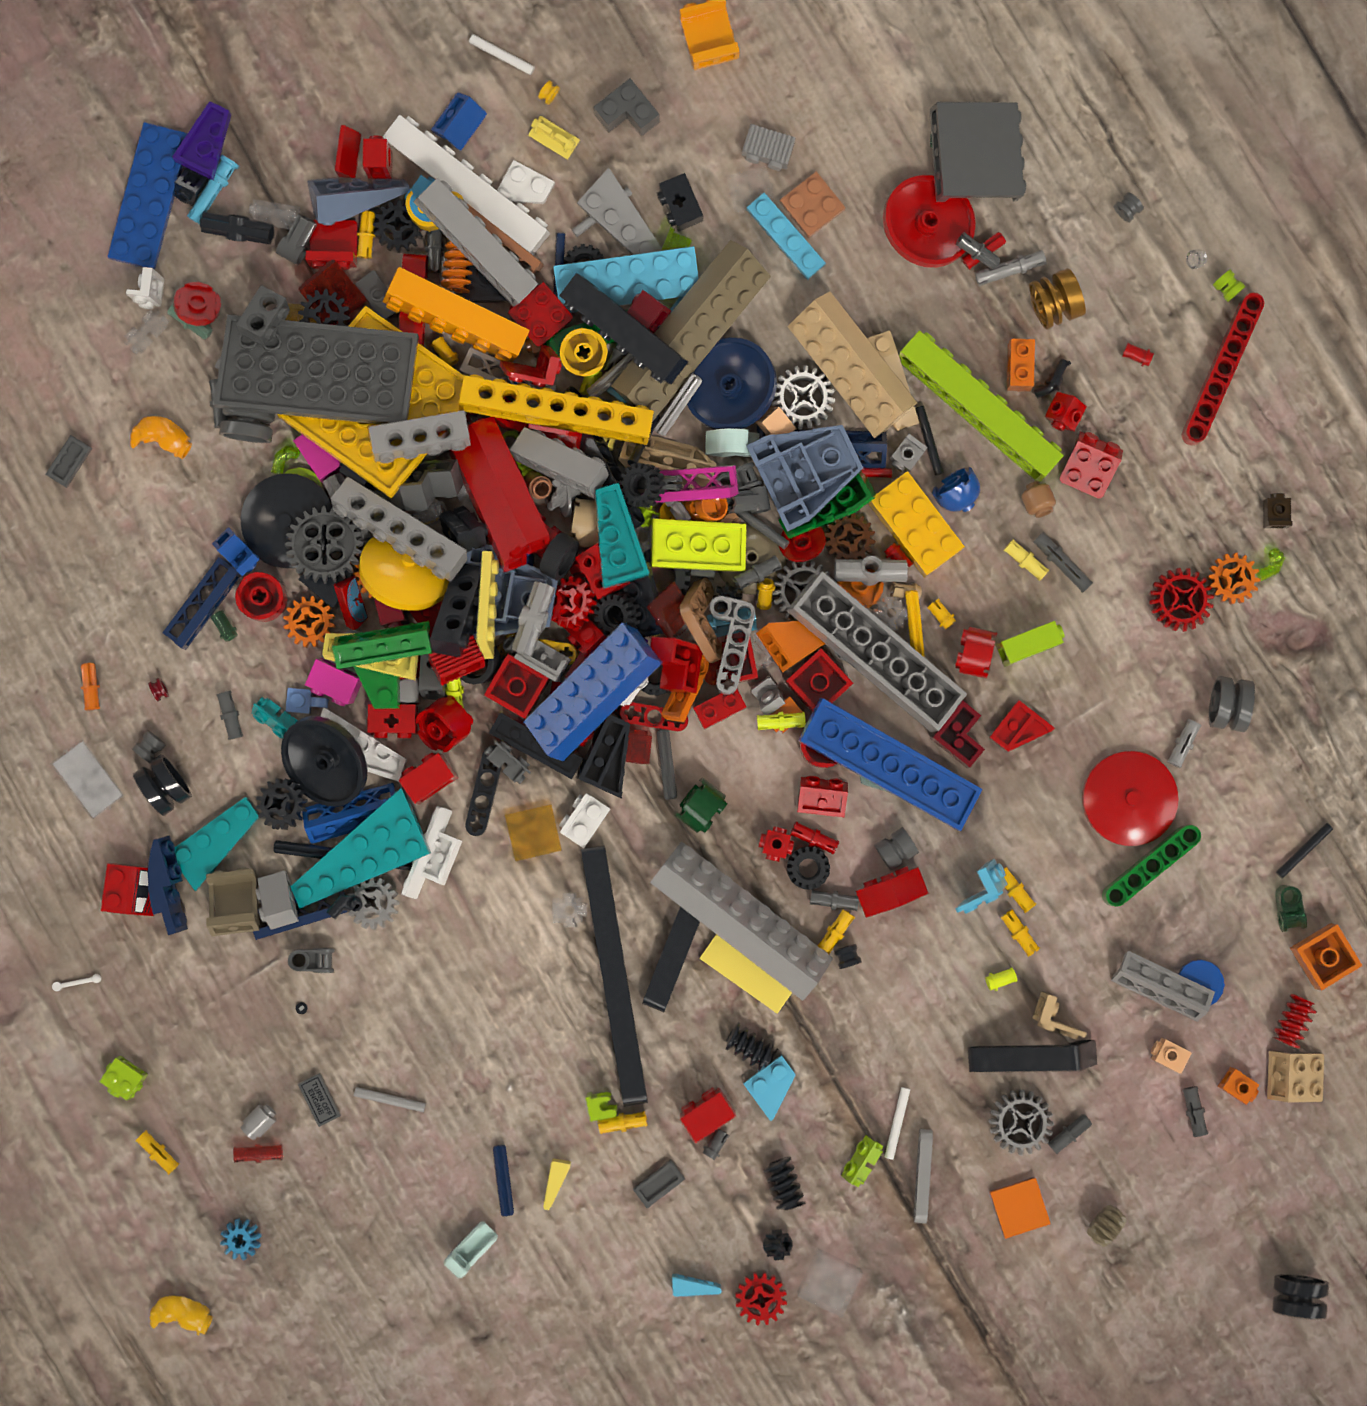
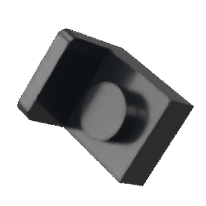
M186 167L175 182V197L183 203L194 206L199 193L210 179Z

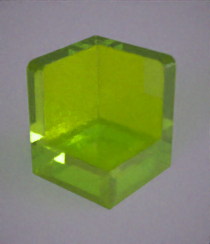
M670 227L661 251L690 247L692 240L675 233V229Z

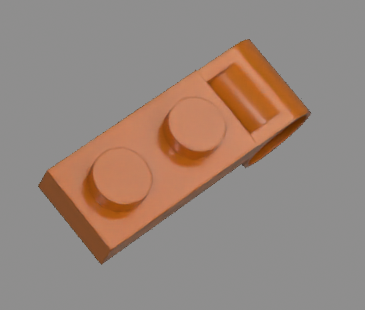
M702 655L697 694L709 668V662L704 655ZM671 692L661 715L666 720L684 722L697 694Z

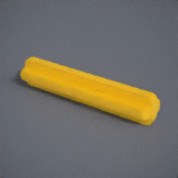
M908 590L905 592L910 646L925 657L918 591Z

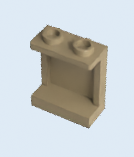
M239 868L236 871L226 872L219 870L212 874H206V881L209 885V918H206V926L211 936L259 931V901L256 895L258 879L254 870Z

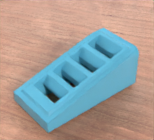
M672 1274L674 1297L721 1293V1284Z

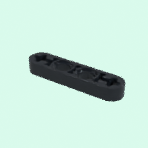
M484 752L465 823L466 831L472 836L483 835L487 830L502 766L497 769V772L491 769H483L484 764L488 766L490 764V760L486 758L487 755ZM484 773L493 774L494 783L491 786H484L482 784L481 777ZM481 795L486 796L489 800L488 807L485 809H479L475 804L477 797ZM473 810L478 813H486V818L480 817L479 823L483 825V828L478 829L477 833L473 832V827H470V823L475 822L477 815H472Z

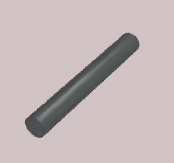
M735 513L783 549L788 546L789 541L751 513Z

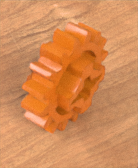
M1233 553L1231 558L1228 554L1223 555V561L1220 558L1215 560L1217 566H1210L1209 569L1213 574L1208 575L1207 579L1213 582L1209 586L1216 590L1213 593L1214 597L1221 595L1220 602H1225L1229 599V604L1233 605L1237 599L1239 604L1244 602V597L1247 599L1253 597L1250 591L1256 592L1258 590L1254 583L1261 580L1255 577L1259 569H1252L1255 562L1247 563V555L1239 559L1238 553ZM1235 563V566L1230 570L1223 568L1226 564ZM1244 570H1246L1248 578H1246ZM1235 574L1237 582L1232 584V578L1229 576ZM1219 579H1221V581H1222L1223 588L1221 587V585H1220V583H1219ZM1235 588L1244 589L1240 594H1232Z
M303 596L301 599L302 603L299 604L294 600L293 604L295 607L293 609L287 607L290 615L284 616L283 619L287 620L289 624L283 627L286 630H291L287 635L288 638L296 637L295 644L298 645L303 641V647L308 648L309 643H312L313 647H317V641L320 640L324 643L325 633H331L329 629L336 627L335 624L330 622V620L336 617L334 614H328L332 609L331 606L323 607L324 600L321 599L316 603V597L311 596L310 601H308ZM311 606L320 609L323 614H314ZM301 610V615L295 620L296 614ZM308 617L315 620V622L311 623L312 627L304 624V622L308 621ZM325 624L323 630L318 634L320 626ZM296 630H305L308 638L301 636Z

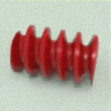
M1290 994L1295 1003H1286V1006L1291 1011H1282V1015L1286 1020H1278V1023L1283 1028H1274L1273 1031L1278 1037L1273 1038L1291 1047L1300 1048L1301 1046L1296 1042V1039H1305L1300 1030H1309L1304 1022H1313L1308 1014L1317 1013L1312 1005L1316 1004L1295 994Z

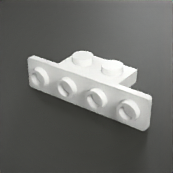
M437 806L432 813L430 824L424 834L431 854L412 862L408 878H406L403 884L402 895L417 899L425 878L445 885L462 843L461 840L444 833L452 814L451 810Z

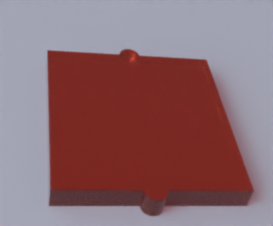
M675 582L666 587L647 606L656 620L655 624L660 626L667 638H672L685 624L680 613V605L686 595L682 594Z

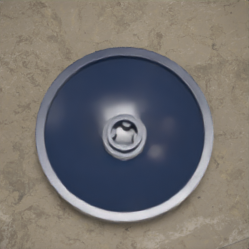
M742 338L720 339L693 371V374L702 379V383L687 403V406L702 424L715 430L743 429L752 425L766 413L775 396L777 376L771 359L762 348L749 340Z

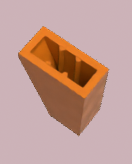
M799 621L768 623L756 633L782 673L825 645L822 640Z

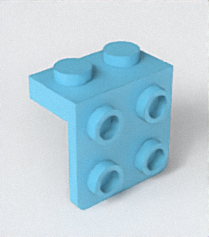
M995 859L985 863L977 871L986 889L963 900L955 908L957 913L964 911L965 914L977 909L978 905L983 903L982 901L985 900L986 904L998 899L999 895L1004 893L1003 889L1007 885L1004 878L1006 874L1000 863L997 864Z

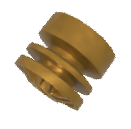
M1069 268L1052 275L1053 285L1046 277L1041 278L1040 283L1035 280L1029 284L1034 312L1045 329L1052 328L1054 323L1060 325L1062 323V313L1069 321L1086 314L1082 290L1074 273Z

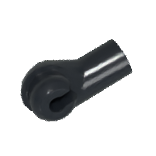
M342 895L328 909L327 913L336 919L343 910L355 912L361 910L363 903L358 896Z

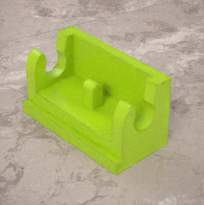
M587 1093L586 1103L590 1122L617 1116V1105H608L612 1093Z

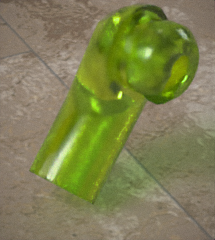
M289 444L276 452L271 473L283 474L285 462L290 458L297 459L299 457L300 450L298 447Z

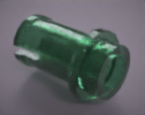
M224 610L218 611L210 617L221 634L220 638L224 639L225 642L237 637V628L232 626Z

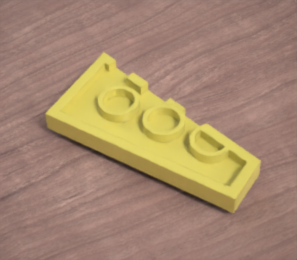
M482 551L477 643L484 659H494L495 596L498 593L495 574L499 573V561L495 560L492 551Z
M325 633L322 653L324 659L335 661L332 650L335 637L356 633ZM418 655L358 665L356 667L415 680Z

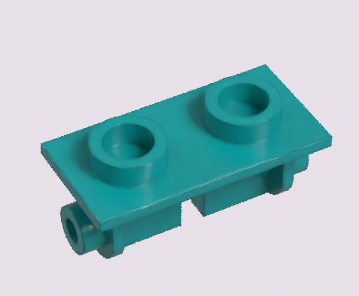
M261 697L257 704H253V717L260 724L268 725L277 737L283 739L286 731L298 720L286 711L280 717L276 714L280 711L281 707L269 698Z

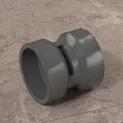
M147 730L143 735L142 742L136 743L132 750L142 759L151 763L155 759V753L162 751L166 744L155 734Z

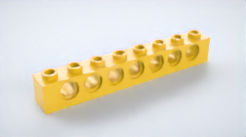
M476 374L464 375L459 399L460 411L643 445L648 444L654 413L653 410H649L648 407L642 405L632 407L620 401H612L610 403L593 396L588 398L578 397L577 394L572 392L562 394L550 388L535 389L524 383H518L517 385L508 384L507 381L502 379H494L492 381ZM486 391L489 392L492 396L490 398L485 399L482 398L479 394L481 392ZM506 396H512L515 399V401L512 403H507L503 400V398ZM534 400L539 405L537 407H530L527 405V402ZM552 405H559L563 410L555 412L550 407ZM582 409L586 412V415L578 416L574 411ZM604 413L607 414L610 417V419L603 421L599 419L598 415ZM623 418H630L633 424L626 425L621 420Z

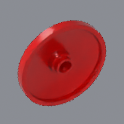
M918 175L901 182L888 197L883 211V226L890 244L903 258L918 266L937 268L949 265L966 252L959 246H956L960 235L965 232L971 238H974L976 221L968 198H949L945 202H936L935 179L933 175Z
M1137 751L1118 752L1101 760L1087 776L1082 792L1083 810L1091 827L1104 839L1122 846L1144 845L1163 835L1176 816L1179 802L1177 785L1168 768L1155 757Z

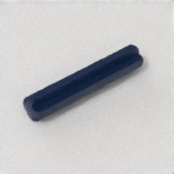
M495 1145L493 1147L501 1215L504 1217L512 1216L514 1214L506 1146Z

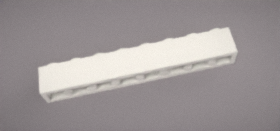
M399 115L384 134V139H387L389 144L434 179L438 178L440 181H445L453 192L462 195L466 204H469L534 256L550 235V232L546 229L548 224L539 217L531 218L528 215L529 210L521 203L513 204L509 200L511 196L502 188H499L498 191L490 186L492 181L482 173L478 176L472 172L474 167L463 159L460 162L454 158L456 153L447 145L440 147L435 143L437 138L426 130L422 133L417 129L419 124L411 117L407 116L405 119Z

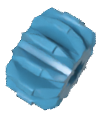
M240 1218L235 1220V1225L229 1222L226 1225L228 1231L223 1230L221 1232V1235L227 1239L222 1240L220 1245H228L224 1253L228 1254L232 1251V1259L234 1260L239 1256V1253L242 1260L247 1259V1253L250 1256H254L256 1254L254 1248L261 1246V1243L256 1241V1239L261 1238L262 1234L254 1233L258 1226L255 1224L250 1228L249 1219H246L243 1225ZM240 1234L243 1235V1240L245 1241L242 1244H240L239 1239L236 1238Z

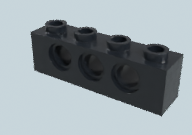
M464 564L453 580L449 581L430 637L433 653L461 657L464 648L467 649L469 645V631L475 626L476 609L479 610L481 566Z

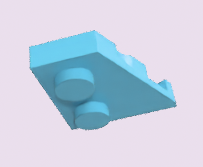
M780 1055L769 1063L765 1069L757 1072L743 1084L768 1119L772 1121L796 1074L783 1056Z

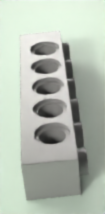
M349 477L345 479L331 497L333 510L337 515L343 518H350L358 528L362 530L366 528L372 532V535L377 540L390 543L395 551L402 555L406 553L411 556L417 565L421 567L427 566L440 579L446 578L452 581L467 561V553L464 548ZM356 504L364 505L360 509L353 508ZM376 516L384 517L381 521L373 520ZM396 528L403 529V531L398 534L392 532ZM417 540L423 542L419 546L412 545V543ZM435 553L443 554V556L440 558L432 557V555Z

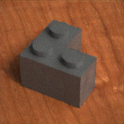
M631 78L593 107L595 117L608 133L626 119L629 120L641 137L660 123V114Z
M458 460L421 461L407 480L399 487L405 510L422 512L429 509L435 497L452 498L457 496L464 484Z

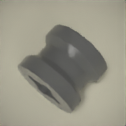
M1128 192L1124 195L1123 201L1117 202L1114 205V209L1124 221L1130 223L1134 219V215L1140 213L1144 206L1134 194Z

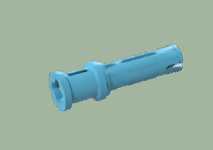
M224 155L220 156L221 160L218 164L214 181L211 179L208 181L194 206L187 214L188 218L200 224L203 212L209 210L221 189L228 186V180L234 170L239 168L238 164Z

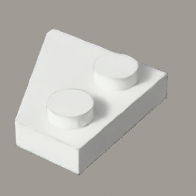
M513 160L499 188H502L511 196L509 199L511 202L544 204L555 182Z

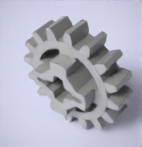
M371 878L369 883L366 881L362 882L361 887L354 885L355 894L349 893L348 895L358 896L363 903L361 910L348 913L352 917L356 916L354 919L356 924L361 923V927L365 929L370 924V928L376 930L377 924L385 928L386 920L393 922L391 914H398L394 906L399 905L400 902L394 899L398 893L395 890L391 891L393 886L390 883L385 885V880L380 878L376 882L375 878ZM377 888L374 892H367L370 889ZM368 898H370L371 900H374V902H375L376 906L379 908V910L376 909L375 907H374V908L372 907V904L370 903V901L368 900ZM372 915H379L378 918L367 919L368 917L371 918Z

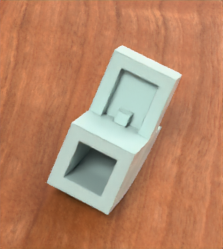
M746 429L706 431L705 455L717 457L736 455L752 458L746 445L759 440V433L748 432Z

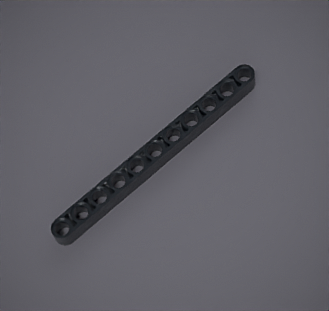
M605 845L581 849L623 1104L624 1107L648 1103L606 849Z

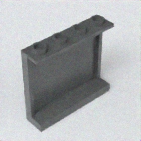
M937 102L930 108L936 202H945L949 198H1013V201H1017L1024 196L1026 192V181L1023 180L1025 160L1021 155L1023 135L1020 133L1019 127L1021 111L1018 110V102Z

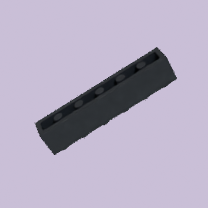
M576 273L559 295L566 301L563 304L573 313L579 311L583 315L581 320L591 327L595 324L600 329L598 333L608 341L612 338L617 342L615 347L625 355L628 353L635 357L633 362L643 370L645 367L652 371L650 376L660 384L663 381L672 384L689 362L580 274Z

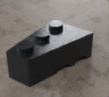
M610 714L599 725L576 775L577 779L622 799L630 723Z

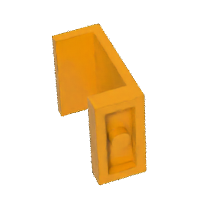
M706 0L705 3L698 5L696 3H689L680 9V20L694 70L739 59V47L734 40L726 10V0Z

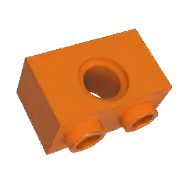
M1011 339L1009 341L1007 350V391H1031L1034 387L1035 339Z

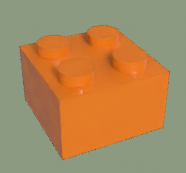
M1330 923L1290 947L1314 989L1324 990L1363 966L1338 924Z

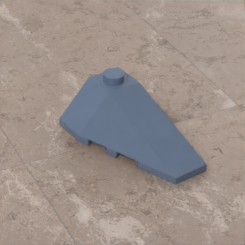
M339 178L308 180L313 213L317 222L323 225H333L335 222L348 219L408 193L410 190V186L405 179H375L372 183L362 181L359 178H353L350 183H339Z

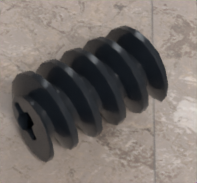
M738 1022L726 1039V1050L728 1051L735 1047L733 1055L736 1056L742 1052V1061L750 1057L749 1066L752 1067L758 1063L757 1071L760 1072L769 1065L778 1048L771 1052V1043L763 1047L764 1039L760 1038L755 1041L756 1033L754 1032L747 1036V1027L739 1031L741 1023Z
M790 1156L769 1163V1166L764 1170V1173H772L767 1182H775L770 1191H778V1194L773 1197V1200L781 1201L776 1210H790L806 1204L805 1201H799L803 1198L804 1194L802 1192H795L801 1185L800 1183H792L798 1176L797 1174L790 1173L795 1168L793 1164H787L792 1159Z

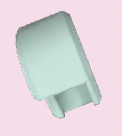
M484 1221L479 1222L446 1257L444 1266L457 1278H462L470 1270V1267L498 1239V1234Z

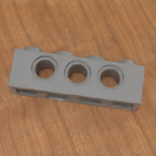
M465 411L369 427L375 462L390 463L396 458L413 459L418 457L419 454L428 453L429 455L440 454L442 450L452 449L453 451H460L465 449L466 446H471ZM442 431L450 432V435L446 438L438 436ZM418 435L426 436L423 442H416L414 440ZM395 439L402 440L399 446L390 445Z

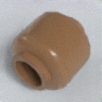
M1039 481L1026 485L1027 490L1022 493L1021 499L1027 513L1035 515L1036 518L1052 513L1056 499L1051 487L1046 483L1040 484Z

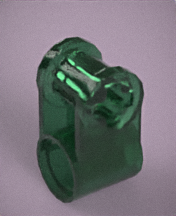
M1290 885L1279 886L1275 892L1280 930L1286 932L1290 928H1307V917L1301 891ZM1291 890L1293 898L1290 902H1285L1284 894L1286 891Z

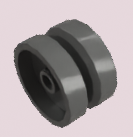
M232 409L222 410V413L230 419L221 422L219 431L221 436L253 443L272 442L273 430L264 424L274 422L276 414Z
M1218 676L1210 697L1209 726L1224 729L1229 724L1231 731L1246 732L1254 709V682L1240 679L1234 684L1232 678Z

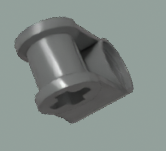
M753 462L736 468L738 491H746L747 489L762 485L754 472L753 467L755 465ZM729 472L721 474L717 480L719 482L722 480L730 482Z
M335 948L297 949L288 956V965L294 971L334 973L332 953L335 952ZM298 953L306 958V963L302 967L295 965L293 960L294 956Z

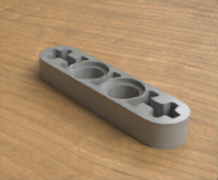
M932 1129L919 1130L914 1223H927L933 1141Z

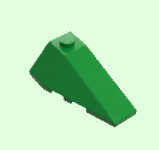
M860 471L810 521L788 532L782 519L778 521L787 537L792 538L856 513L875 498L876 492L868 478Z

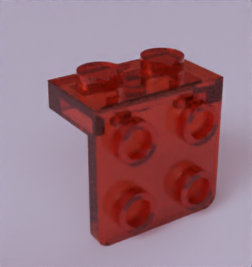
M335 260L325 264L298 289L307 302L309 300L306 295L309 294L315 297V290H319L321 295H323L325 289L329 290V296L334 292L338 293L337 300L344 298L346 301L342 306L350 308L349 311L345 312L347 316L367 300ZM321 300L315 302L312 305V308L315 309L316 307H318L320 305ZM331 301V308L334 312H339L337 305ZM325 308L323 313H319V316L325 322V318H329L330 314L326 312ZM334 321L331 325H337L338 322Z

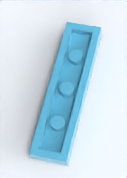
M765 193L760 195L746 208L749 214L807 280L825 266L826 262Z

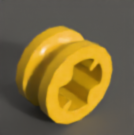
M551 80L543 86L538 95L540 100L545 99L547 105L555 99L560 90L559 86L552 85L553 82Z

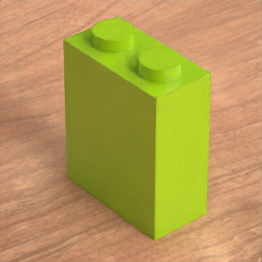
M1052 621L1004 640L995 646L1003 666L1006 667L1064 643L1062 638H1065V634L1061 625H1056V622Z

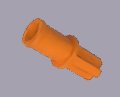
M84 663L81 665L83 686L80 687L84 694V710L100 709L98 697L100 685H97L96 667L94 663Z

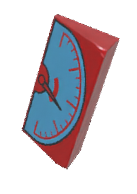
M353 575L333 586L346 627L356 630L368 619V615L356 577Z

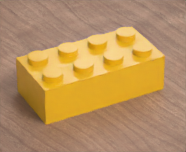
M908 471L877 493L875 498L868 503L896 542L901 545L902 550L909 559L914 562L913 564L924 578L965 547Z

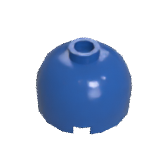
M969 467L968 472L963 468L941 480L944 485L939 489L935 486L931 492L943 509L952 512L961 510L967 512L975 506L974 502L978 499L981 489L976 474Z

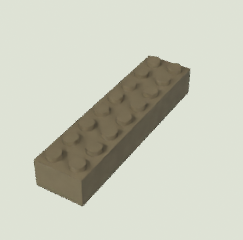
M730 240L654 333L689 361L674 382L669 384L663 381L660 384L650 376L652 373L650 369L645 367L643 370L632 360L611 385L630 406L642 405L648 407L649 410H653L652 422L771 277L748 248Z

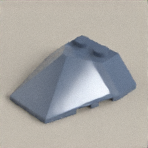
M843 425L767 435L746 445L787 532L810 521L863 469Z
M486 544L484 547L473 548L472 551L467 552L465 564L481 566L482 551H492L495 560H498L492 545ZM499 563V573L495 574V582H497L498 593L495 596V636L518 632L520 613L524 605L528 603L535 581L555 588L547 611L548 620L545 628L550 627L558 580L550 578L540 572L539 569L528 564L504 573ZM477 609L475 612V626L469 631V636L473 635L474 639H477L479 611Z

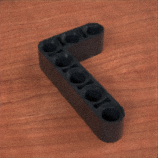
M1077 1040L1064 1045L968 1047L969 1072L1084 1070L1097 1065L1096 1040Z

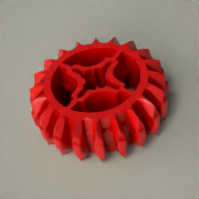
M1176 568L1175 574L1172 570H1168L1166 572L1167 577L1164 575L1158 577L1161 583H1153V587L1158 591H1150L1149 595L1156 597V599L1150 600L1149 605H1156L1157 607L1151 610L1152 614L1159 612L1160 616L1156 618L1157 622L1163 619L1166 620L1163 627L1167 628L1172 623V631H1177L1180 625L1182 632H1185L1188 626L1191 630L1196 629V622L1202 625L1204 619L1201 616L1206 618L1210 616V613L1205 608H1213L1214 605L1208 603L1207 600L1214 599V595H1207V591L1211 590L1212 587L1203 586L1207 581L1205 577L1197 580L1199 572H1195L1190 576V568L1185 569L1184 574L1181 568ZM1184 581L1192 586L1187 590H1181L1171 582ZM1166 589L1171 598L1167 608L1164 605V592ZM1196 591L1199 597L1197 611L1194 609L1195 605L1192 602V597ZM1189 593L1185 597L1184 603L1174 606L1180 596ZM1180 609L1191 617L1181 619L1171 615V613Z

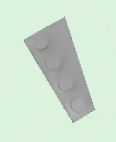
M608 168L582 196L577 205L632 255L662 251L663 249Z

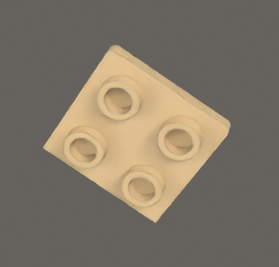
M1041 992L1032 1018L1038 1021L1037 1026L1055 1032L1056 1028L1061 1029V1034L1078 1040L1079 1036L1085 1037L1086 1032L1051 1020L1052 1016H1056L1059 1008V1003L1056 1002L1057 997Z
M1269 1051L1267 1099L1282 1102L1323 1101L1324 1054Z

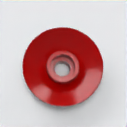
M821 527L792 538H788L783 530L781 536L787 539L789 544L785 549L780 546L779 549L782 555L791 561H809L822 552L826 543V537Z

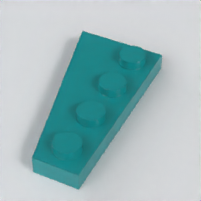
M619 483L597 489L595 491L602 588L605 589L648 576L649 570Z
M244 797L175 847L177 863L194 891H197L202 886V883L206 880V874L214 872L220 862L259 819V813L247 797Z

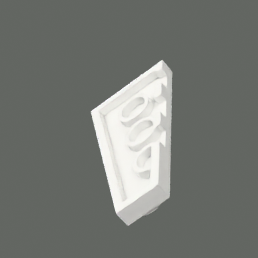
M323 707L321 717L339 723L357 740L365 755L368 772L399 782L407 762L406 758Z

